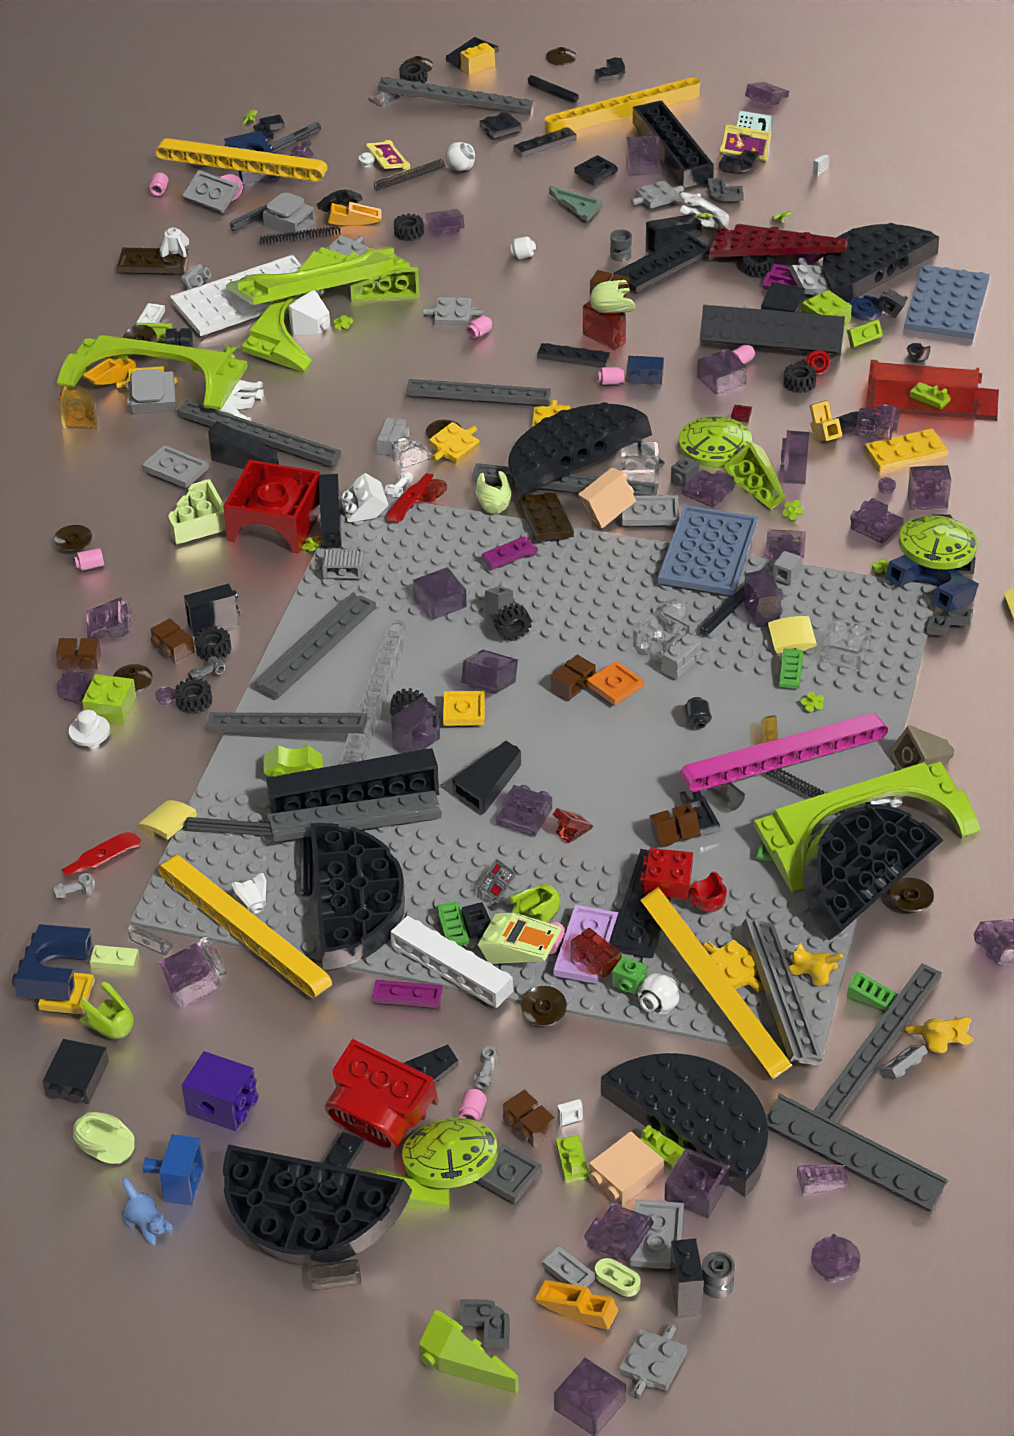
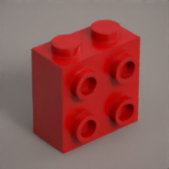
M650 848L648 857L644 856L643 869L646 870V873H641L640 885L644 886V895H648L659 887L666 897L688 899L693 868V852Z

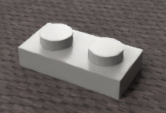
M924 1044L910 1045L878 1070L882 1077L897 1079L906 1073L905 1070L920 1063L922 1061L921 1058L928 1051Z
M560 1246L542 1260V1267L562 1283L588 1287L595 1280L594 1272Z

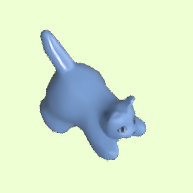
M123 1178V1186L129 1199L124 1205L122 1219L131 1228L138 1225L146 1242L155 1244L156 1236L164 1232H171L173 1226L156 1209L155 1201L149 1194L139 1193L127 1178Z

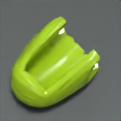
M547 884L537 885L509 897L510 902L514 904L511 913L514 912L547 923L556 916L561 907L558 891L552 885Z
M102 982L101 988L112 1000H104L99 1005V1008L96 1009L83 997L80 1003L87 1016L80 1018V1022L109 1039H122L131 1032L134 1016L117 991L108 982Z

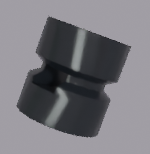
M167 328L165 333L166 344L193 348L192 329L181 328L178 331L176 328Z

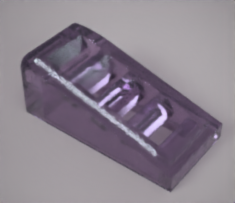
M802 1165L797 1167V1178L803 1195L850 1187L844 1165ZM839 1173L841 1180H837L835 1174ZM830 1175L831 1180H828L826 1176Z

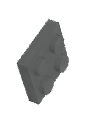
M502 1144L498 1149L495 1165L476 1182L516 1203L540 1175L542 1165Z

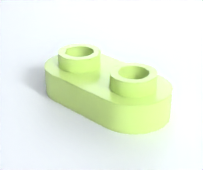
M610 1258L601 1259L596 1263L595 1277L598 1282L626 1297L634 1296L639 1292L641 1280L636 1272Z

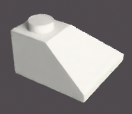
M312 290L289 305L292 335L320 334L330 327L329 311L316 291Z

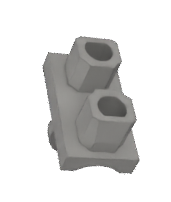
M197 264L189 272L182 275V284L187 286V290L201 286L212 275L208 267L203 268L201 264Z

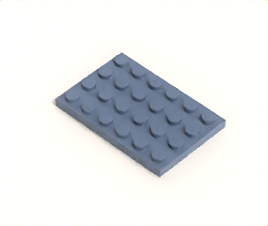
M922 265L904 323V329L974 339L990 274Z
M684 505L661 567L658 583L733 596L757 529L759 517Z

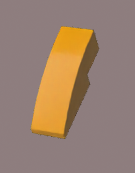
M349 202L348 207L331 203L328 213V223L336 225L360 226L381 221V209Z
M108 358L84 373L83 378L97 385L116 383V381L120 382L129 377V369H135L136 364L135 361L129 358L127 361L121 359L114 361Z
M548 1280L544 1281L535 1298L536 1303L574 1321L609 1330L619 1311L613 1297L591 1294L588 1287Z

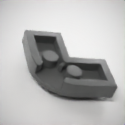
M708 178V190L712 198L719 201H743L742 186L726 187L724 178Z
M955 609L937 617L933 614L927 626V634L943 636L948 634L951 625L959 627L971 625L974 616L973 609Z
M460 1299L459 1324L465 1327H484V1348L509 1349L510 1320L508 1313H505L503 1309L496 1306L495 1301Z

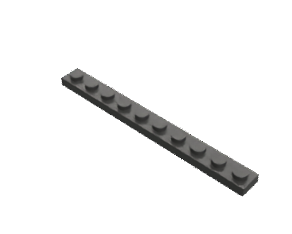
M381 77L378 84V91L530 115L534 106V100L526 98L521 99L390 77Z
M188 400L177 409L178 416L211 427L218 421L262 444L329 466H333L342 456L341 450L216 409L204 408V405Z
M476 463L472 473V480L477 481L479 475L483 473L485 482L501 484L498 471H501L507 477L509 485H514L509 467ZM568 473L538 488L580 493L599 477ZM627 480L628 485L634 490V496L658 495L659 484Z
M921 963L816 1106L815 1112L835 1122L840 1119L940 981L942 972Z

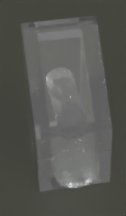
M410 437L392 442L393 461L401 470L428 461L433 455L425 445Z

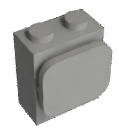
M281 193L269 202L267 209L263 211L264 226L282 233L289 232L290 234V232H297V230L299 233L300 230L303 232V230H306L316 222L315 208L304 204L302 197L291 193Z
M142 369L130 374V382H127V391L130 392L131 397H127L128 408H132L133 414L176 411L173 371L162 372L159 369Z

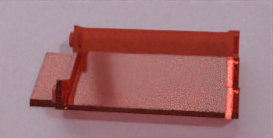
M871 359L866 411L997 421L999 389L978 388V384L982 383V373H979V368L972 370L882 363ZM919 382L931 387L938 385L939 391H942L944 388L947 389V394H949L951 400L942 409L910 397V391Z

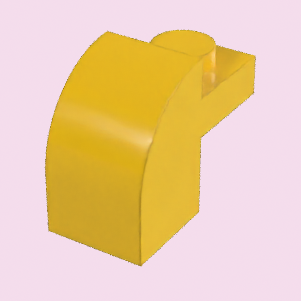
M828 400L809 405L813 421L810 423V426L820 441H829L842 437L839 418H832Z

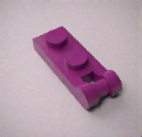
M523 536L482 553V560L493 570L527 555L534 556L538 552V548L531 544V540L527 536Z

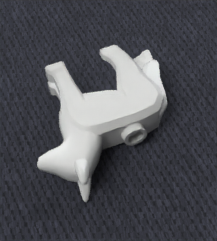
M685 192L680 193V197L687 203L686 206L682 205L681 212L686 215L713 214V217L702 220L701 224L710 228H727L729 216L726 212L701 198L700 193L696 195Z
M239 380L219 411L251 421V417L242 415L238 409L252 408L254 399H262L264 395L263 390L260 389L263 387L262 382L251 383Z

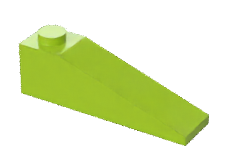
M418 267L398 268L350 285L351 301L420 297Z
M750 442L724 465L734 482L750 492L768 508L774 509L786 498L771 461L762 447Z
M379 1168L355 1169L404 1179L412 1189L404 1209L449 1208V1188L425 1186L416 1182L408 1175Z
M436 1309L419 1343L421 1361L426 1366L434 1367L440 1372L517 1393L519 1390L518 1375L495 1355L488 1356L480 1346L482 1343L476 1338L471 1341L461 1332L463 1327L458 1322Z

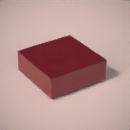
M735 404L731 419L749 423L752 407Z

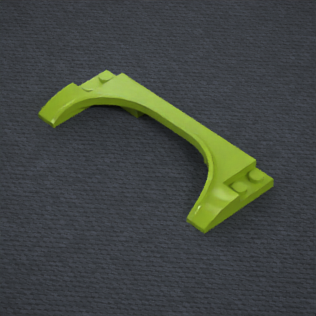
M387 246L377 249L371 247L356 258L318 268L282 274L247 275L240 280L227 283L226 289L250 304L256 305L308 293L312 290L317 291L369 279L398 268L410 267L408 261L396 256L392 247Z
M321 247L318 252L314 251L297 272L344 262L360 255L351 252L347 256ZM300 294L274 300L250 329V336L241 345V351L304 373L311 365L312 359L290 336L284 325V318L289 310V305L294 303Z
M99 335L97 340L85 338L75 354L69 353L59 373L57 386L74 388L88 366L103 358L127 361L132 354L175 359L191 364L192 370L203 373L206 379L204 408L221 410L246 371L248 364L244 360L231 359L230 353Z
M941 761L927 766L923 762L775 809L774 814L756 819L753 823L792 894L805 890L804 863L812 832L821 821L838 811L883 797L892 796L895 800L910 796L928 801L945 811L961 838L979 833L981 830L966 793L963 789L958 790Z

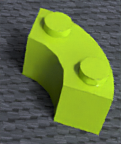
M278 745L264 755V774L269 777L323 768V755L309 745L298 749H288Z

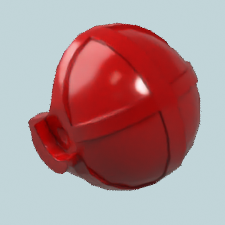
M714 871L706 879L694 882L689 890L691 903L706 913L720 910L727 898V888L721 881L723 878Z

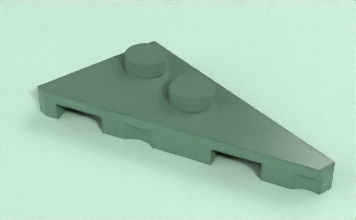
M552 186L549 187V194L587 222L602 206V200Z

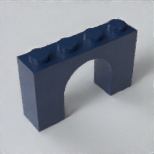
M261 131L224 138L225 147L273 153L271 144H268L267 137L263 136ZM238 170L239 178L243 185L281 177Z
M906 555L891 560L885 575V579L900 587L912 581H927L938 585L932 604L948 613L974 601L979 583L953 569L925 567L912 561Z
M39 924L36 932L32 933L31 943L25 949V956L19 962L17 973L13 974L12 986L16 989V996L69 1001L75 989L74 970L47 967L42 964L54 958L87 960L93 947L91 929Z

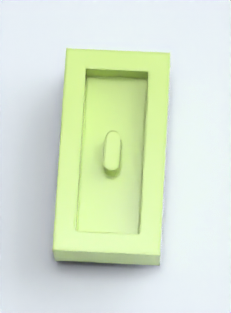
M95 945L90 959L91 968L134 971L139 957V950Z

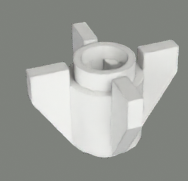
M175 227L169 228L164 233L160 256L164 257L169 253H179L182 257H186L184 247L189 245V238L181 230Z
M263 873L258 874L253 880L231 884L235 891L231 897L252 914H258L264 910L267 902L266 878Z

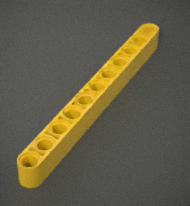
M690 77L548 115L545 117V134L561 130L565 127L575 131L633 115V106L660 100L668 106L700 96V79Z
M169 138L162 139L155 150L157 157L163 160L315 182L321 181L328 168L327 164L322 160Z
M175 854L158 866L161 877L310 998H316L332 986L331 978L323 969L181 856Z
M657 887L643 897L641 902L771 1077L775 1079L789 1069L792 1064L660 888Z

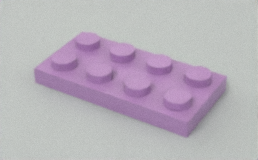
M575 905L554 967V976L598 984L618 920V912Z

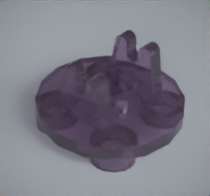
M308 138L304 139L301 142V146L296 145L288 156L313 157L314 154L309 148L312 142Z
M68 668L67 674L62 673V678L57 683L58 696L76 705L83 704L82 701L93 676L85 672H73L72 669Z
M834 1233L831 1237H825L815 1244L811 1253V1262L814 1269L826 1281L833 1283L837 1280L851 1277L860 1269V1253L850 1240L837 1237Z

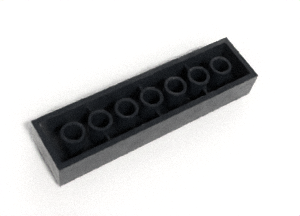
M662 100L633 106V125L684 188L706 184L708 178H713V162Z
M703 304L700 341L808 352L821 350L826 353L841 354L845 317Z
M433 748L266 778L270 814L435 791L437 796L439 795L438 764Z

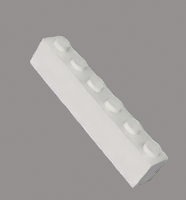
M407 916L391 931V944L393 948L491 1006L497 1008L513 992V977L509 973L501 971L489 961H484L473 952L457 945L456 942L448 940L437 931L426 927L420 921Z

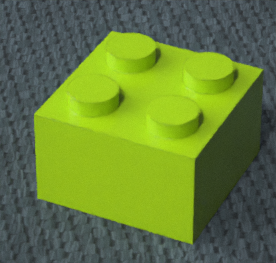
M829 290L802 302V313L844 316L845 325L851 321L852 305Z
M95 674L82 701L83 709L93 710L108 722L124 724L136 699L134 679Z

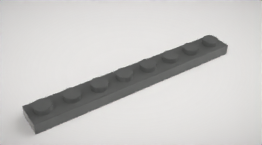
M409 379L406 395L549 405L551 389Z
M211 712L205 728L207 732L363 733L368 717L367 713Z

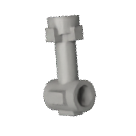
M84 873L79 876V882L68 885L59 883L53 886L56 899L66 898V894L79 890L83 894H91L94 891L95 881L89 873Z
M486 1047L481 1052L480 1060L483 1062L480 1074H475L474 1085L481 1090H485L488 1088V1085H491L492 1077L489 1076L490 1070L495 1068L499 1061L498 1054H496V1050L493 1047Z

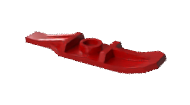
M425 473L416 484L410 486L391 507L387 515L389 522L398 523L404 519L407 511L412 509L418 498L425 494L429 481L434 477L433 474Z
M131 832L116 835L82 853L76 862L66 866L61 871L66 877L90 868L96 869L100 864L118 857L119 854L139 847L141 839Z

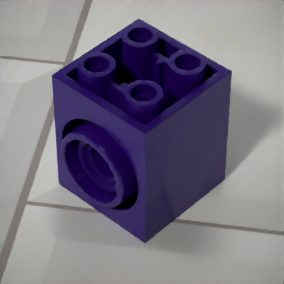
M203 1051L181 1085L186 1115L237 1131L239 1126L245 1123L250 1108L255 1106L258 1101L259 1094L256 1089L257 1079L255 1078L254 1068Z

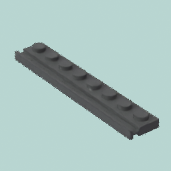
M352 592L255 681V687H261L263 691L279 698L376 609V602L361 595L358 597Z
M435 791L273 813L268 814V822L273 840L277 842L311 837L310 823L339 824L341 828L350 829L354 827L361 830L441 818L442 811L439 808Z
M746 918L742 923V927L788 1059L791 1062L798 1060V1063L819 1065L822 1057L774 923L759 920L750 922Z
M780 1093L766 1116L769 1128L931 1212L936 1206L945 1185L948 1183L946 1178Z

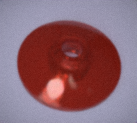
M431 479L426 487L425 494L420 496L417 502L435 501L446 492V482L441 479Z

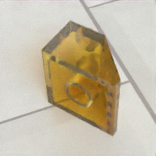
M62 386L58 402L63 428L99 429L95 398L81 387Z

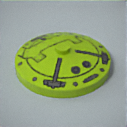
M708 416L695 419L686 424L679 433L678 445L683 456L700 463L701 466L724 467L730 459L752 442V435L746 426L734 419Z
M936 515L920 516L911 519L903 525L899 535V546L909 559L922 566L934 569H954L968 564L974 558L978 544L975 534L966 525L952 518Z
M447 1118L428 1123L410 1135L402 1150L403 1164L407 1174L416 1182L434 1188H454L470 1184L486 1175L495 1165L498 1157L497 1140L491 1129L478 1121L466 1118Z

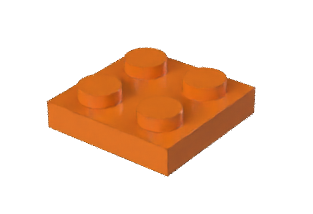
M615 661L588 678L587 686L615 706L643 688L644 680Z

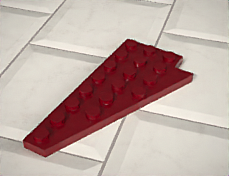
M736 224L734 230L720 229L717 231L709 253L710 257L846 252L847 239L815 235L809 232L801 233L780 230L779 227L766 228Z

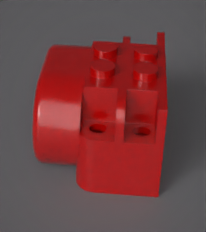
M352 1038L333 1068L332 1073L336 1088L325 1103V1111L334 1122L347 1131L379 1147L395 1149L409 1128L416 1126L420 1120H425L427 1117L426 1110L432 1103L437 1106L439 1100L434 1078Z

